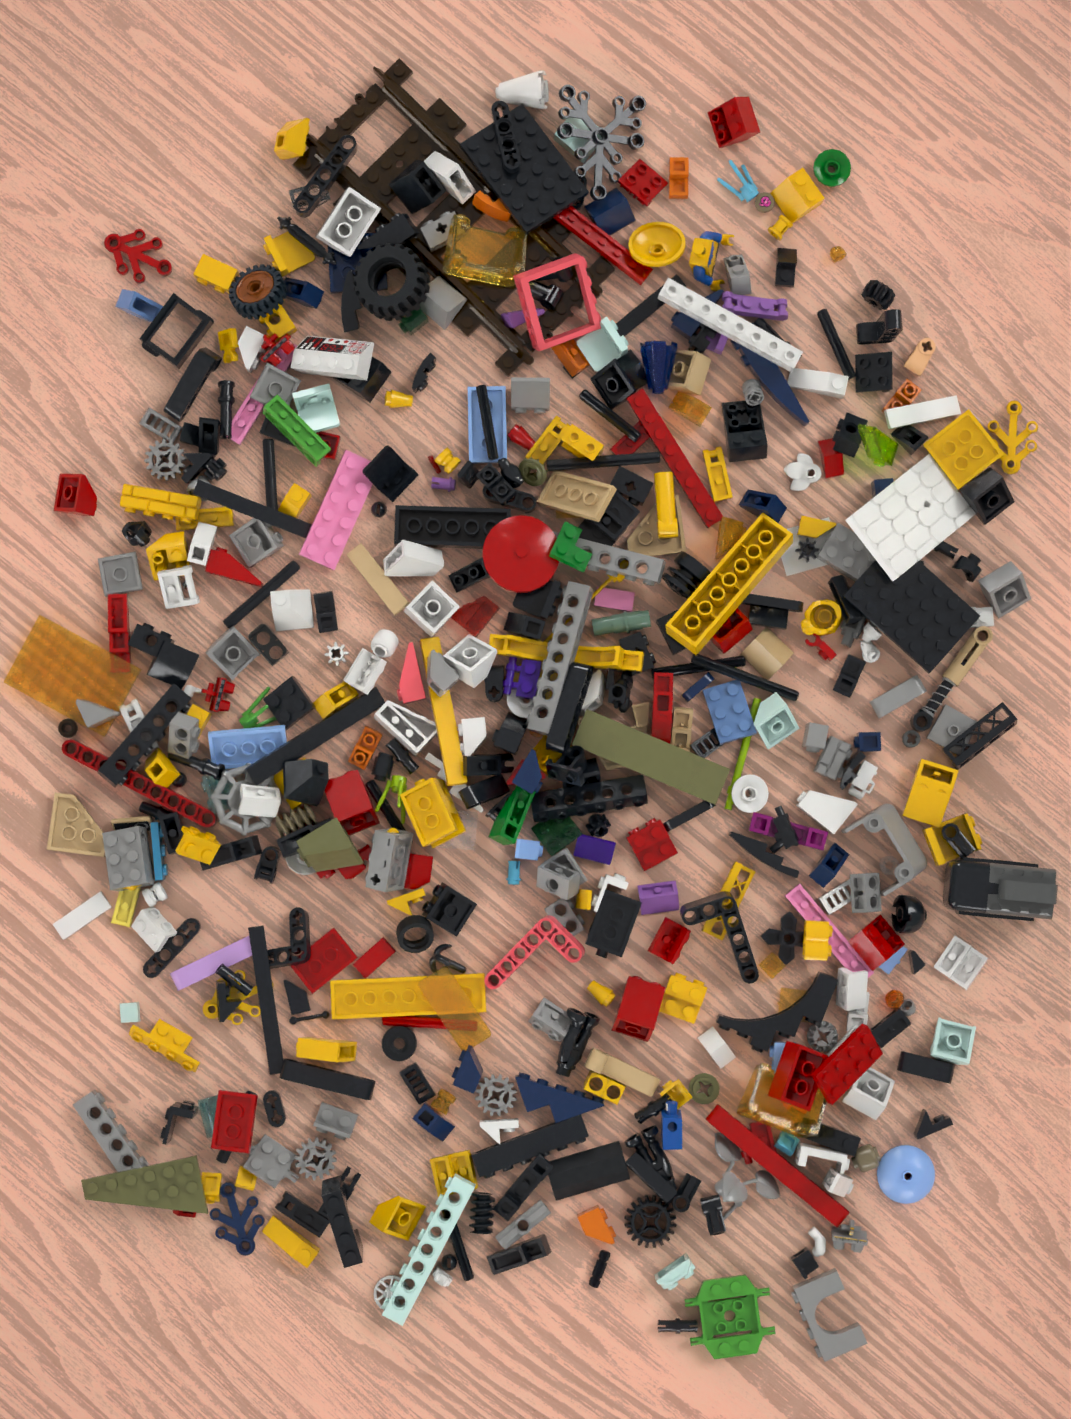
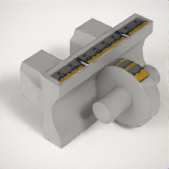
M849 1220L848 1225L842 1224L841 1228L832 1226L831 1234L834 1249L842 1250L845 1243H851V1250L861 1253L864 1245L867 1246L868 1244L867 1231H861V1227L854 1226V1220Z

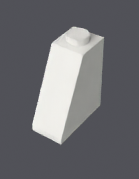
M436 151L424 160L446 191L461 204L476 192L459 164Z
M402 540L383 559L384 575L435 576L444 567L442 550Z
M811 790L806 793L803 791L796 799L798 801L796 806L831 834L836 833L858 805L854 801Z

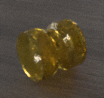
M441 1088L437 1099H434L430 1105L447 1115L450 1110L449 1106L454 1104L457 1098Z

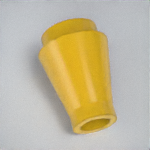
M391 389V391H386L384 405L389 406V408L412 407L413 395H407Z
M595 980L587 987V990L591 992L601 1006L608 1007L616 997L613 990L597 983Z

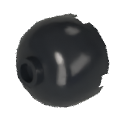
M899 895L896 897L893 903V907H896V915L892 914L891 916L894 930L906 934L918 931L927 918V912L922 902L913 896Z

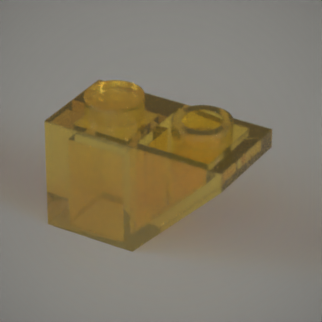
M678 391L668 408L701 427L712 407L693 396Z

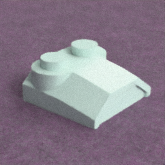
M938 1017L933 1043L930 1047V1056L956 1065L970 1064L976 1026L972 1027Z
M685 1253L654 1276L656 1282L663 1289L668 1288V1290H672L678 1285L679 1280L682 1278L687 1279L694 1274L695 1266L687 1253Z

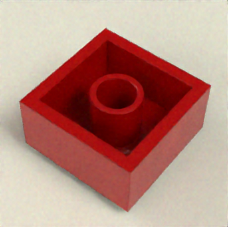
M322 431L317 432L316 434L331 448V451L323 458L336 460L341 437Z

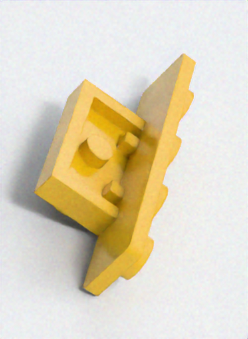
M161 1019L157 1021L150 1034L132 1025L129 1035L134 1041L144 1043L154 1052H160L168 1060L181 1064L187 1071H197L200 1062L184 1054L193 1037Z

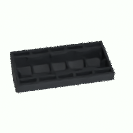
M619 1141L549 1161L554 1165L548 1176L556 1201L630 1179Z

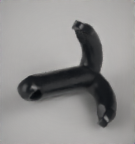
M442 944L434 950L429 966L435 975L438 974L436 962L458 972H466L465 966L441 955L443 950L451 948L452 945Z

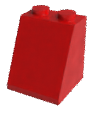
M358 769L348 771L340 777L329 779L325 788V794L334 818L339 820L349 836L380 824Z
M629 976L611 1031L648 1042L656 1025L666 987H663L658 982L644 981L638 976Z

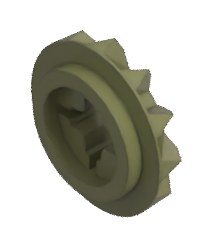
M525 458L519 464V470L524 482L531 486L542 485L547 479L548 471L544 468L545 464H541L539 459ZM531 469L537 470L536 473H529Z
M707 1073L695 1075L690 1081L688 1088L689 1093L693 1097L692 1099L699 1104L713 1102L718 1097L720 1090L716 1078ZM700 1081L704 1085L712 1084L707 1088L708 1096L704 1092H698L701 1088Z

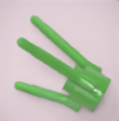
M267 687L248 710L242 714L243 717L239 719V722L244 728L262 727L277 720L274 716L257 724L259 722L257 717L269 707L268 705H265L256 713L251 712L268 693L270 687Z

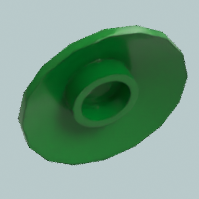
M825 150L814 161V175L825 186H840L850 176V160L840 150ZM833 167L835 172H829L828 168Z

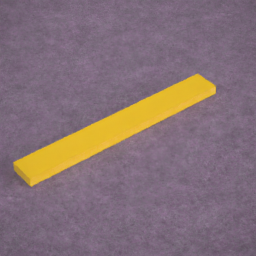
M439 637L423 638L419 641L426 678L427 658L430 652L434 649L437 653L442 654ZM428 685L447 786L467 784V777L463 775L462 751H460V741L450 690L439 697Z

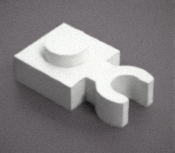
M439 1266L433 1271V1280L444 1287L450 1285L453 1280L452 1276Z

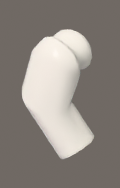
M814 1226L808 1231V1234L815 1241L812 1254L819 1257L826 1252V1239Z

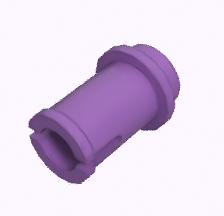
M432 477V482L440 483L431 484L432 489L448 490V492L455 491L456 479H452V477L449 479Z

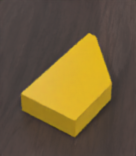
M801 516L797 535L816 539L835 527L836 523Z

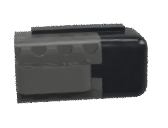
M963 857L960 860H952L945 868L943 904L947 909L955 910L956 914L1024 921H1034V918L1051 920L1054 904L1057 903L1058 885H1056V869L1039 868V864Z

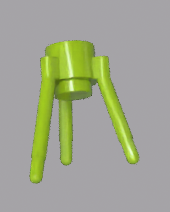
M393 775L392 780H387L384 792L375 808V812H378L389 789L392 788L391 792L398 794L397 807H401L402 824H405L406 808L400 794L406 792V777Z

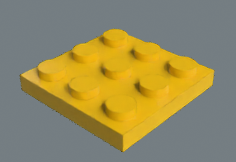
M969 409L923 444L957 490L1004 455Z

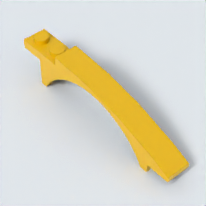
M490 634L489 645L497 649V655L537 661L547 659V646L549 642L508 634ZM578 646L574 662L590 665L593 668L642 672L644 652L624 650L620 646ZM559 654L556 656V663L562 661L563 654Z

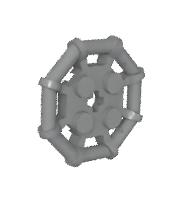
M246 763L244 766L229 771L224 770L210 797L213 800L219 818L218 822L240 832L244 836L247 833L265 827L269 828L273 817L258 816L260 821L249 825L248 819L256 816L238 813L241 802V784L255 785L245 769L251 763ZM245 773V780L238 782L234 780L233 777ZM272 775L257 786L267 785L268 787H276L273 780L274 776ZM228 782L231 787L227 795H224L222 792ZM221 800L227 801V807L230 811L226 814ZM232 815H235L243 819L242 824H239L229 818Z

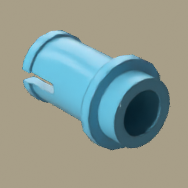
M508 861V878L506 880L510 885H519V881H521L519 878L520 861Z

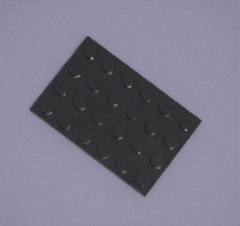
M521 104L510 111L521 159L520 169L517 172L509 173L503 167L494 123H491L460 143V148L527 235L587 196L589 191L524 105ZM502 124L499 126V130L507 132L509 126ZM504 142L502 145L507 150L513 148L511 142ZM509 155V164L515 166L512 155Z
M875 559L842 596L928 674L931 673L980 617L973 608L920 561L915 563L896 580L892 581Z

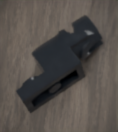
M505 753L463 756V775L477 776L511 773L514 767L505 766V762L514 761L513 755Z

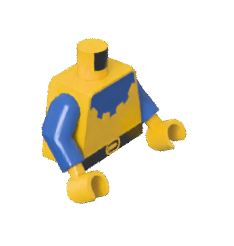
M705 231L701 234L700 238H694L689 265L694 279L710 286L711 290L715 292L721 289L719 284H725V281L722 279L713 280L712 278L719 243L725 246H732L733 244L729 243V238H734V235H721L720 233Z

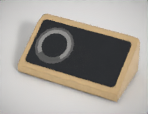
M151 816L111 820L114 831L141 826L147 828L148 832L151 831L150 823L153 822Z

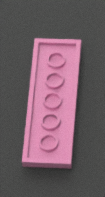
M348 450L344 451L299 555L335 570L372 486V483L363 474V469L371 461Z

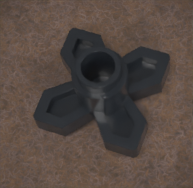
M787 912L780 918L781 931L768 928L761 935V938L767 945H780L778 957L785 965L795 958L794 946L803 947L804 931H795L797 919L791 912ZM786 934H789L791 937L788 942L784 940Z

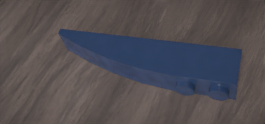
M731 340L736 351L739 350L742 355L740 359L743 365L749 367L761 386L774 401L803 426L808 425L810 421L778 365Z

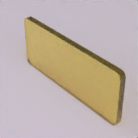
M443 966L419 982V988L461 1050L466 1051L468 1045L475 1047L491 1036L490 1029L447 966Z

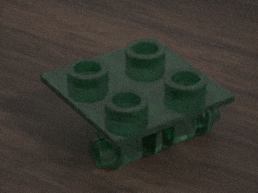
M570 817L566 819H552L544 823L539 822L531 828L551 857L582 835V832Z

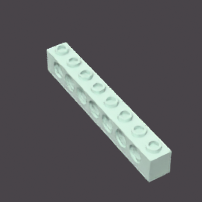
M456 1173L453 1178H448L444 1186L447 1188L445 1194L439 1195L435 1203L438 1205L436 1211H431L426 1220L429 1223L426 1230L422 1228L417 1238L420 1240L418 1246L415 1247L413 1245L408 1255L411 1257L409 1263L403 1264L399 1272L402 1275L399 1282L395 1280L390 1289L393 1294L390 1299L386 1297L381 1308L384 1309L382 1316L403 1326L476 1186L475 1183ZM456 1192L459 1194L460 1199L452 1201L449 1198V1194ZM446 1209L450 1211L451 1216L443 1218L440 1215V1211ZM439 1227L442 1233L435 1236L432 1234L431 1229ZM429 1244L432 1246L433 1251L426 1253L422 1250V1246ZM419 1261L423 1264L424 1268L416 1270L413 1267V1263ZM412 1279L415 1285L407 1287L404 1284V1280ZM402 1296L405 1299V1303L399 1305L396 1303L395 1298Z

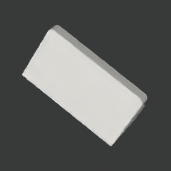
M241 784L239 814L276 817L281 802L279 788Z
M845 967L838 968L836 1005L846 1011L865 1008L868 972L865 970L852 972Z

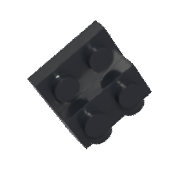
M442 882L441 885L438 884L433 889L432 894L434 896L431 901H426L423 905L422 915L457 937L477 904Z

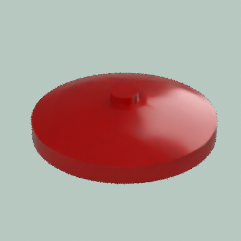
M524 515L506 518L497 523L485 539L483 546L485 569L497 585L508 591L517 593L535 591L548 583L557 570L559 561L549 556L557 538L550 527L537 518Z

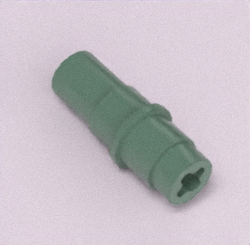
M649 610L623 611L624 613L592 619L594 636L627 632L628 634L630 631L651 627Z

